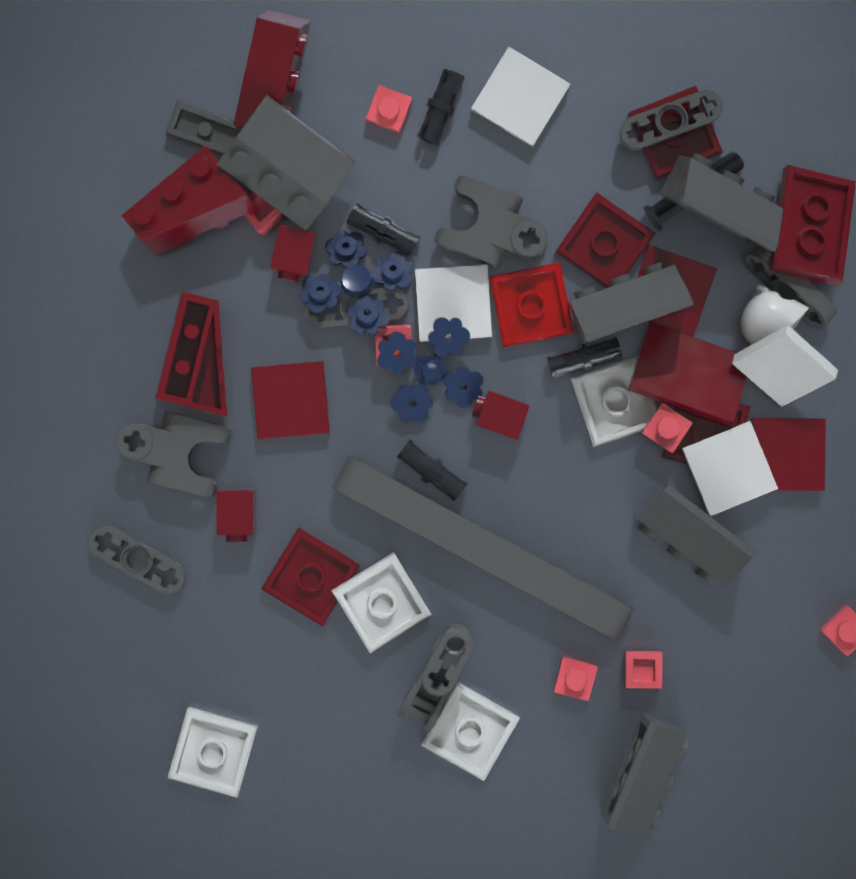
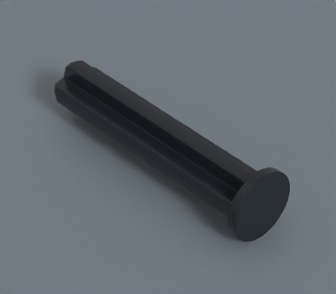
M732 151L714 163L711 169L723 175L725 170L736 174L743 169L744 162L737 152ZM665 197L651 207L648 205L643 207L646 216L658 231L663 229V223L685 209Z

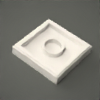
M508 47L473 104L471 111L533 148L571 84L511 47Z
M487 265L415 269L420 342H429L428 334L434 331L433 323L439 317H445L449 321L454 317L459 318L462 322V327H465L470 332V339L492 338ZM447 334L445 338H449L451 334Z
M788 325L734 354L732 361L735 367L781 407L835 380L838 372L837 368Z
M638 356L570 378L593 447L643 431L657 410L654 399L627 390Z
M751 421L681 448L709 516L778 489Z
M394 552L332 590L369 653H372L432 615Z
M457 681L446 699L438 720L431 732H427L421 746L484 781L520 717Z
M188 707L168 778L237 798L258 726Z

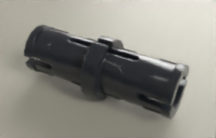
M443 69L433 98H429L426 104L429 108L417 135L419 139L430 144L439 145L448 118L453 116L455 112L453 106L465 79L463 75L452 70Z
M359 203L354 205L346 221V224L352 225L374 237V242L378 244L384 242L408 257L412 255L421 236L415 235L392 223L393 218L389 216L383 218L362 207Z
M617 337L588 347L585 344L578 345L577 350L547 357L548 366L550 367L564 363V366L550 370L553 380L584 370L585 373L591 372L592 367L616 360H623L621 350L606 353L607 350L620 347Z
M411 439L397 456L398 459H401L422 476L421 480L425 484L429 481L452 498L451 500L453 501L457 499L468 484L442 465L444 461L441 458H433L414 444ZM421 459L432 469H434L436 472H438L440 475L446 478V481L441 480L434 473H432L430 470H428L426 467L420 464L418 460Z

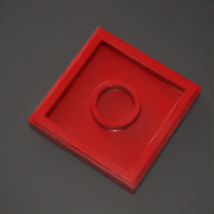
M560 262L489 276L503 348L574 334Z

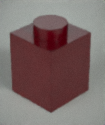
M279 225L270 265L273 271L278 272V279L298 283L299 277H309L317 241L315 232Z
M488 391L486 398L478 396L472 416L478 418L476 426L518 440L530 405Z
M256 490L216 491L217 535H226V542H248V535L257 533Z

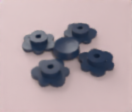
M340 230L336 233V238L327 240L325 250L331 255L330 261L333 265L342 264L346 268L341 277V285L337 281H331L327 274H320L318 278L314 276L306 277L302 283L304 291L301 293L300 299L303 303L308 304L311 312L319 314L325 311L326 307L332 309L337 306V297L340 296L342 289L350 296L359 297L355 302V306L350 307L347 312L348 317L351 319L350 328L356 334H362L366 331L368 335L373 336L378 333L379 328L385 327L389 323V314L384 310V303L381 300L372 301L370 297L364 295L371 290L373 280L377 284H384V288L387 291H394L396 287L401 289L408 288L412 283L410 274L413 272L414 266L411 262L405 261V256L401 252L395 251L390 253L388 258L385 256L379 257L377 259V268L374 269L371 275L366 267L358 265L359 259L364 258L367 254L366 248L363 246V235L359 232L348 234L347 231Z
M439 317L434 321V331L428 334V340L431 344H434L435 354L427 353L417 358L414 352L416 348L415 342L412 339H406L401 332L391 333L388 341L383 340L378 344V350L381 353L378 355L377 363L382 369L391 368L393 373L400 374L404 371V367H414L415 377L420 382L413 384L411 387L402 385L398 390L399 395L394 396L391 400L392 409L399 413V417L403 422H409L411 419L415 422H423L427 419V409L432 407L433 400L430 396H427L428 391L425 385H435L442 379L447 388L445 397L450 401L455 400L456 404L461 408L470 406L473 399H478V396H482L480 386L483 383V376L480 372L469 371L466 366H461L457 369V372L446 374V364L441 358L448 356L450 352L453 355H459L463 350L462 345L467 344L470 340V332L465 327H462V322L459 318L454 317L449 321L445 317ZM447 334H451L449 338H445ZM396 350L400 351L398 355H394ZM465 383V387L461 388L460 385ZM411 400H415L413 404H409Z

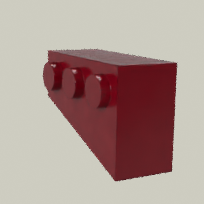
M267 10L256 18L233 125L243 127L266 95L292 113V107L288 106L291 92L295 93L298 87L300 71H297L300 58L304 57L309 37L307 32L310 20L272 10Z
M206 145L121 215L140 240L156 256L198 238V234L217 227L221 229L228 226L229 221L247 213L251 216L260 212L259 208L235 179L217 165L219 160Z
M182 291L155 399L228 417L218 300Z

